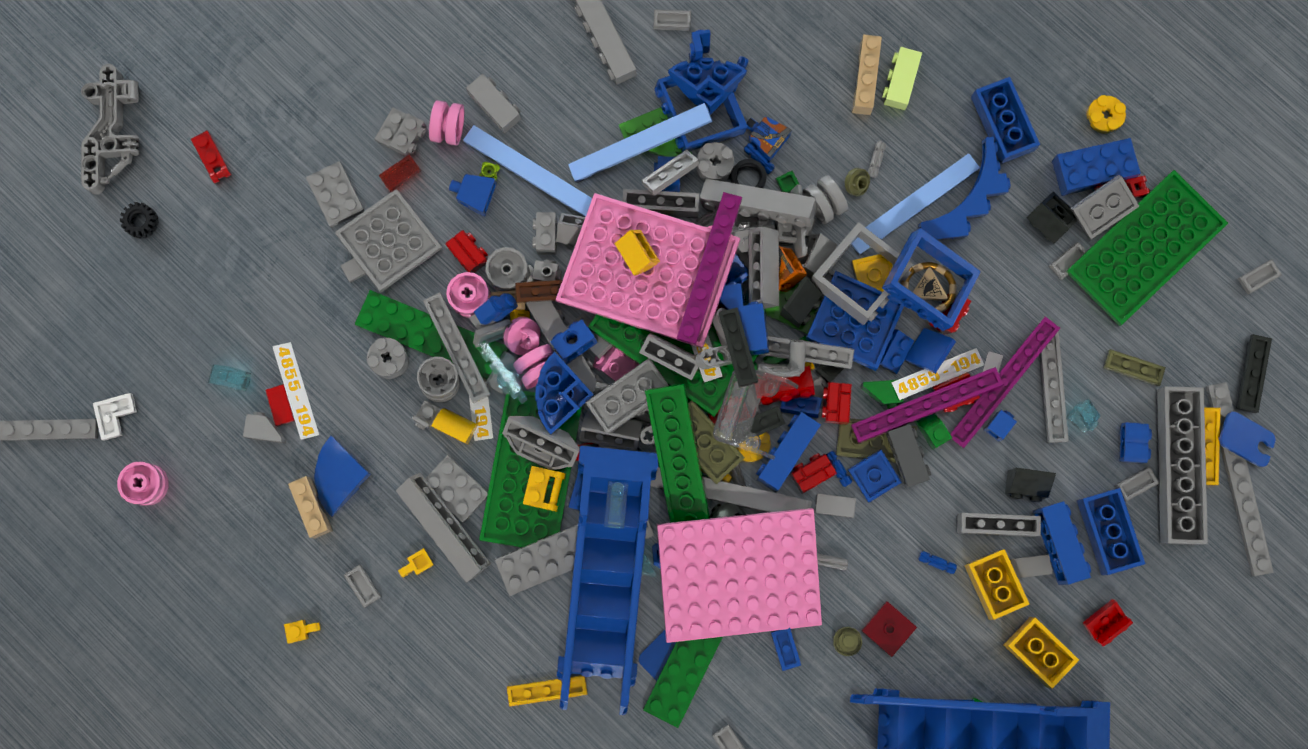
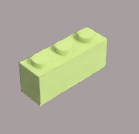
M900 47L899 52L894 53L892 63L895 64L894 69H890L887 80L890 81L889 87L884 88L882 98H885L884 105L906 110L922 52Z

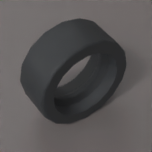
M744 159L734 165L731 172V183L739 184L737 180L739 171L750 167L755 169L760 176L759 182L755 187L764 188L767 173L760 162L754 159Z

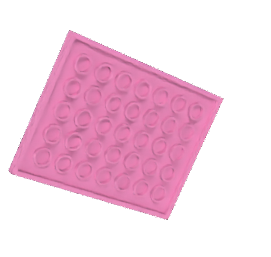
M594 193L556 301L677 340L711 229ZM630 230H641L660 262L648 271L634 276L614 243ZM733 235L730 237L698 341L694 346L704 347L740 243L739 237Z
M813 508L656 524L667 643L822 625Z

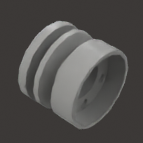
M432 357L420 365L417 372V382L422 393L429 400L446 402L457 394L460 388V378L455 365L450 360L443 357ZM442 378L444 383L441 382L440 385H437L436 381Z

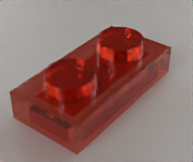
M409 154L381 173L379 177L391 192L419 173L421 169Z

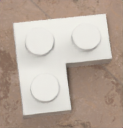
M132 393L93 403L101 440L105 441L123 436L118 417L137 412Z

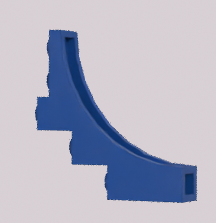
M986 137L982 140L981 167L976 182L968 196L951 212L939 218L919 223L918 229L921 228L938 241L965 238L971 231L970 222L967 221V218L982 217L989 214L991 204L987 197L1005 195L1009 192L1011 187L1010 179L1007 178L1006 173H998L1000 171V162L996 158L998 145L996 141L994 142V137Z
M727 283L724 286L719 304L727 310L738 308L751 355L769 353L763 303L750 302L748 305H745L741 283Z

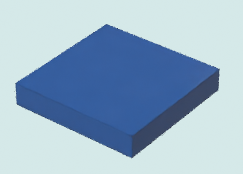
M924 328L909 350L905 361L936 374L956 341L951 337Z
M881 449L848 469L868 503L902 483Z

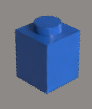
M1000 410L984 428V431L997 441H1002L1017 421L1013 419L1014 416L1007 410Z

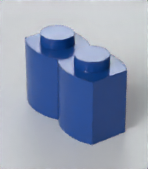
M504 293L500 296H491L475 309L474 313L481 324L487 325L492 321H501L515 310L518 305L511 294Z
M1121 423L1120 462L1144 464L1150 460L1151 449L1148 447V442L1152 438V430L1149 429V424Z

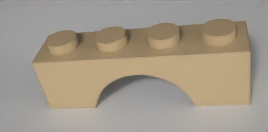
M863 34L861 39L858 77L852 113L871 115L882 40L880 36Z

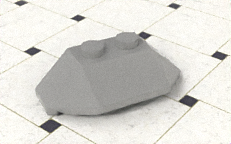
M509 416L502 433L517 455L549 470L573 467L580 448L568 432L558 428L550 435L542 421L534 416Z

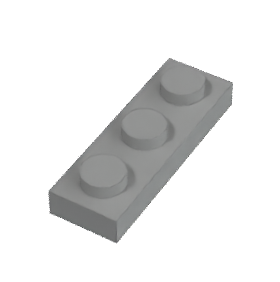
M685 150L642 180L643 186L655 196L697 167L699 161L688 150Z

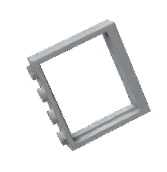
M858 222L816 271L810 281L821 293L862 325H865L868 320L872 322L878 315L876 310L879 307L883 309L890 300L887 298L889 293L884 290L868 311H866L824 277L857 238H860L893 265L900 254ZM908 261L898 282L901 280L906 281L912 273L909 271L913 265L910 261Z

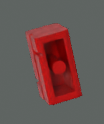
M461 230L455 237L446 242V246L467 272L476 273L486 265L488 254L482 247L478 248L474 244L476 239L470 232L466 234L464 230Z
M828 382L827 387H823L822 397L826 399V406H822L821 418H825L824 423H849L852 384Z
M817 453L809 458L810 462L803 465V463H800L793 467L794 472L790 475L802 494L837 474L826 454L820 456Z

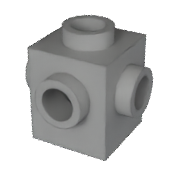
M545 259L544 262L535 260L532 280L533 282L561 280L562 270H559L558 264H555L556 262L553 260Z

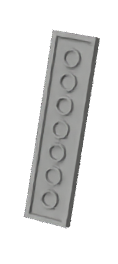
M647 521L645 539L654 536L649 521ZM578 524L495 559L509 596L574 569Z

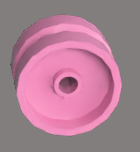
M435 101L429 124V138L431 142L441 143L445 138L446 143L449 145L457 146L459 144L465 117L463 104L453 103L449 107L445 101Z
M464 272L458 274L451 279L447 286L446 295L449 304L457 314L465 318L473 316L475 314L474 310L491 297L488 285L481 276L475 273Z
M549 344L533 349L514 362L513 366L517 373L524 374L521 380L526 389L536 386L544 363L554 353Z
M133 462L127 465L120 472L117 480V487L121 497L127 502L142 506L154 505L160 502L169 488L168 477L165 471L159 466L146 462Z

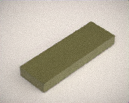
M1110 349L1108 350L1103 368L1160 386L1166 367Z

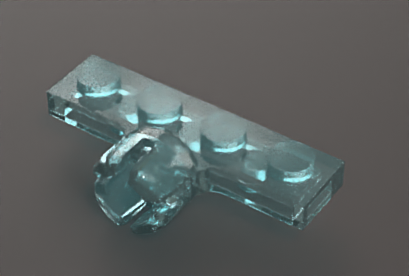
M486 340L479 343L483 350L480 354L486 362L490 360L491 364L489 366L495 375L499 373L497 384L503 393L511 395L514 400L517 398L521 404L528 399L521 389L522 380L519 374L514 369H506Z

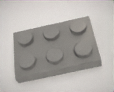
M340 161L306 177L331 228L364 212L363 206Z
M1117 175L1072 206L1071 210L1088 238L1093 239L1138 208L1139 205L1122 176Z
M448 455L425 478L447 508L462 523L487 499L488 492Z

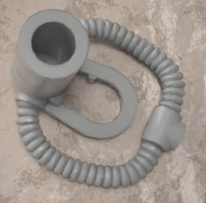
M791 340L789 364L760 362L757 364V371L782 378L800 376L805 371L806 341Z

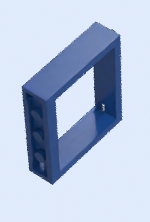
M671 76L658 79L654 88L657 98H660L662 102V111L664 115H667L668 119L677 115L666 90L677 86ZM734 92L723 102L734 128L689 143L685 134L675 138V142L682 152L685 150L690 152L702 148L707 143H718L745 133L748 126Z
M919 228L910 234L882 289L888 292L889 296L901 301L906 308L918 313L920 318L928 320L935 328L938 327L944 331L953 327L981 271ZM917 246L965 280L947 316L898 282Z

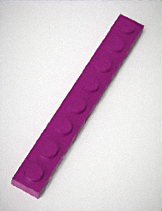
M723 192L677 340L693 345L697 344L740 209L741 196Z
M1047 317L1042 319L1000 371L999 375L1004 385L980 396L951 432V440L963 449L1060 330L1059 326Z
M996 367L851 424V428L859 444L999 388L1004 384Z

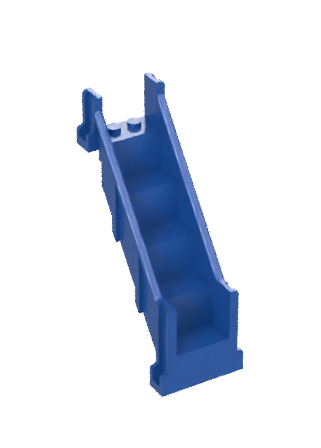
M580 446L578 472L583 474L566 648L565 657L559 656L557 679L562 681L560 708L562 710H567L571 674H581L584 677L601 676L604 679L622 678L619 715L627 714L630 687L635 686L638 664L633 663L649 513L651 480L656 479L658 468L657 453Z
M875 688L873 694H852L850 697V702L879 704L877 749H1110V702L1083 700L1081 706H1037L1034 703L974 702V700L920 699L899 697L900 690Z

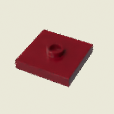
M886 601L861 631L890 657H893L917 627Z

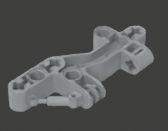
M105 64L101 67L99 72L100 82L87 83L81 88V94L93 105H100V118L81 144V183L86 190L96 195L104 191L105 184H109L110 179L114 175L117 176L127 164L132 163L133 156L139 155V151L136 150L139 148V144L136 143L139 141L138 136L118 135L123 127V104L139 102V83L134 80H123L121 72L111 64ZM96 91L95 94L92 97H90L91 93ZM115 144L114 147L111 150H109L110 145ZM121 157V160L110 170L111 173L105 177V160L107 158ZM93 163H96V166L93 169H90L91 165Z

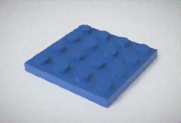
M835 271L830 281L831 284L866 311L882 294V291L838 271ZM824 295L805 339L815 343L855 349L853 361L876 371L904 305L898 299L888 296L887 298L890 300L883 309L879 307L876 310L878 315L872 322L868 320L865 325H862Z

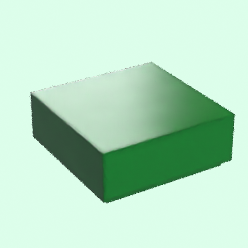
M793 170L775 178L781 192L790 193L799 184Z

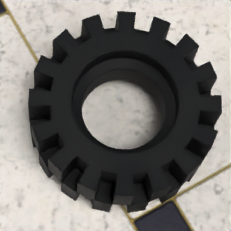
M134 202L135 205L132 203L128 204L130 208L125 207L124 210L126 212H121L120 214L123 217L120 218L121 227L125 229V232L139 239L141 237L147 238V234L151 236L153 234L151 231H156L155 225L159 223L156 221L158 219L156 212L142 202L141 204ZM137 214H144L146 217V221L141 227L133 225V219Z

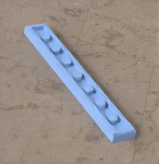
M703 103L568 164L575 182H579L713 121L706 104Z
M475 125L472 126L463 139L466 144L586 217L592 201L591 197Z
M968 153L865 228L882 240L980 169L979 165ZM857 238L852 243V247L858 255L871 248L860 238Z

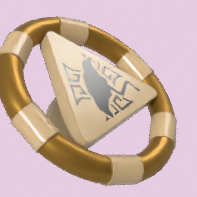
M922 262L912 266L909 270L912 273L906 281L902 280L901 285L909 290L910 278L915 273L927 269L913 293L924 300L945 301L943 304L935 307V309L941 313L946 311L953 304L957 295V285L950 271L934 262ZM933 270L944 275L949 283V296L946 295Z

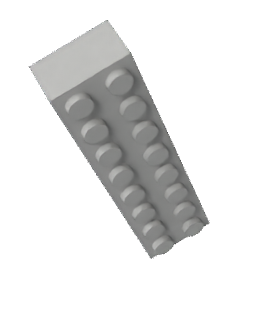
M1163 387L1157 390L1160 544L1206 545L1208 544L1204 388Z

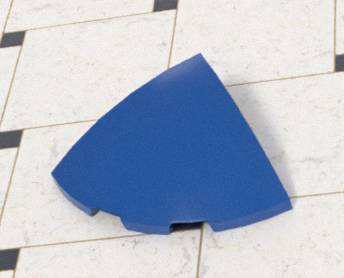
M699 58L697 62L688 63L683 61L670 68L668 73L680 90L696 106L705 103L711 115L733 92L746 75L747 70L729 61L723 64L714 62L713 58Z
M556 352L544 363L535 391L539 417L550 435L594 395Z
M332 435L325 442L318 455L314 474L318 498L331 517L359 490L361 484L371 475Z

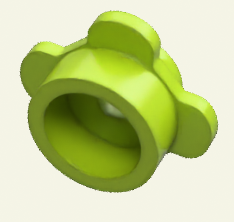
M483 162L479 176L497 180V172L500 170L498 164Z

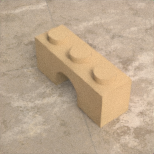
M305 476L289 483V488L309 538L315 539L333 531L326 513L322 511L318 503V493L312 478Z

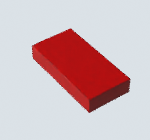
M284 384L266 389L275 426L278 427L294 422V416Z

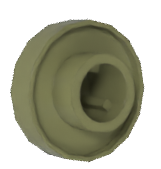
M854 168L848 172L845 178V189L850 195L861 196L869 188L870 176L865 169Z
M843 627L834 634L833 646L839 654L852 656L861 649L862 637L856 629Z

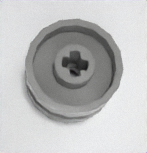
M828 175L820 178L817 181V186L811 184L803 189L804 196L816 198L817 210L815 216L822 224L826 225L832 221L834 214L840 216L848 211V204L842 191Z
M500 248L488 257L486 274L491 285L497 291L515 290V283L528 282L529 267L525 257L518 250Z

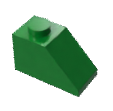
M896 380L863 382L861 384V389L881 406H887V409L904 403L903 399L899 400L892 385V382Z
M935 413L914 421L932 450L952 439L944 423Z

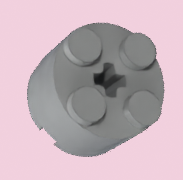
M722 143L705 144L697 155L699 165L696 167V171L703 182H705L706 178L727 181L731 177L734 167L732 150Z
M379 338L368 350L367 363L372 371L380 377L394 379L404 374L407 370L409 356L406 349L395 339ZM386 357H392L391 360H385Z

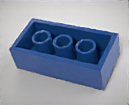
M1010 77L974 91L971 99L988 137H994V142H997L998 152L996 156L1000 164L1034 152L1039 147V140Z
M1131 138L1057 154L1052 160L1061 196L1094 189L1096 186L1106 184L1117 175L1122 176L1126 180L1138 177L1141 174Z
M803 412L799 416L796 414L787 425L790 427L789 431L784 430L777 441L780 445L778 448L773 447L767 456L769 462L767 465L763 463L756 473L759 476L757 481L775 493L780 489L821 426L820 423Z
M1120 488L1076 500L1101 575H1110L1145 564Z
M1063 501L1032 510L1034 516H1041V537L1046 552L1050 556L1051 566L1058 585H1069L1091 578V567L1087 561L1085 562L1083 556L1085 553L1084 547L1081 542H1078L1076 536L1078 535L1076 525L1071 522L1069 506L1065 505Z

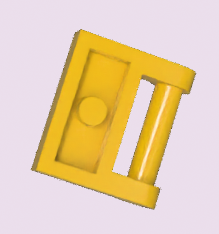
M532 466L523 504L557 512L560 488L566 474ZM555 477L549 504L544 503L549 478Z

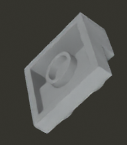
M392 107L377 133L375 141L408 158L410 154L415 152L417 148L416 143L419 138L424 136L426 125L424 121Z

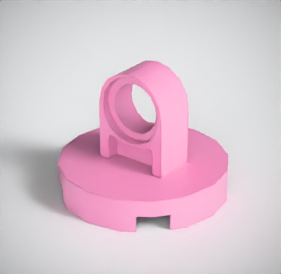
M518 317L512 320L513 323L509 328L506 327L503 337L504 344L511 352L517 355H525L539 347L541 334L540 328L535 321L528 317Z

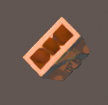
M779 246V290L787 292L801 281L807 273L792 249Z

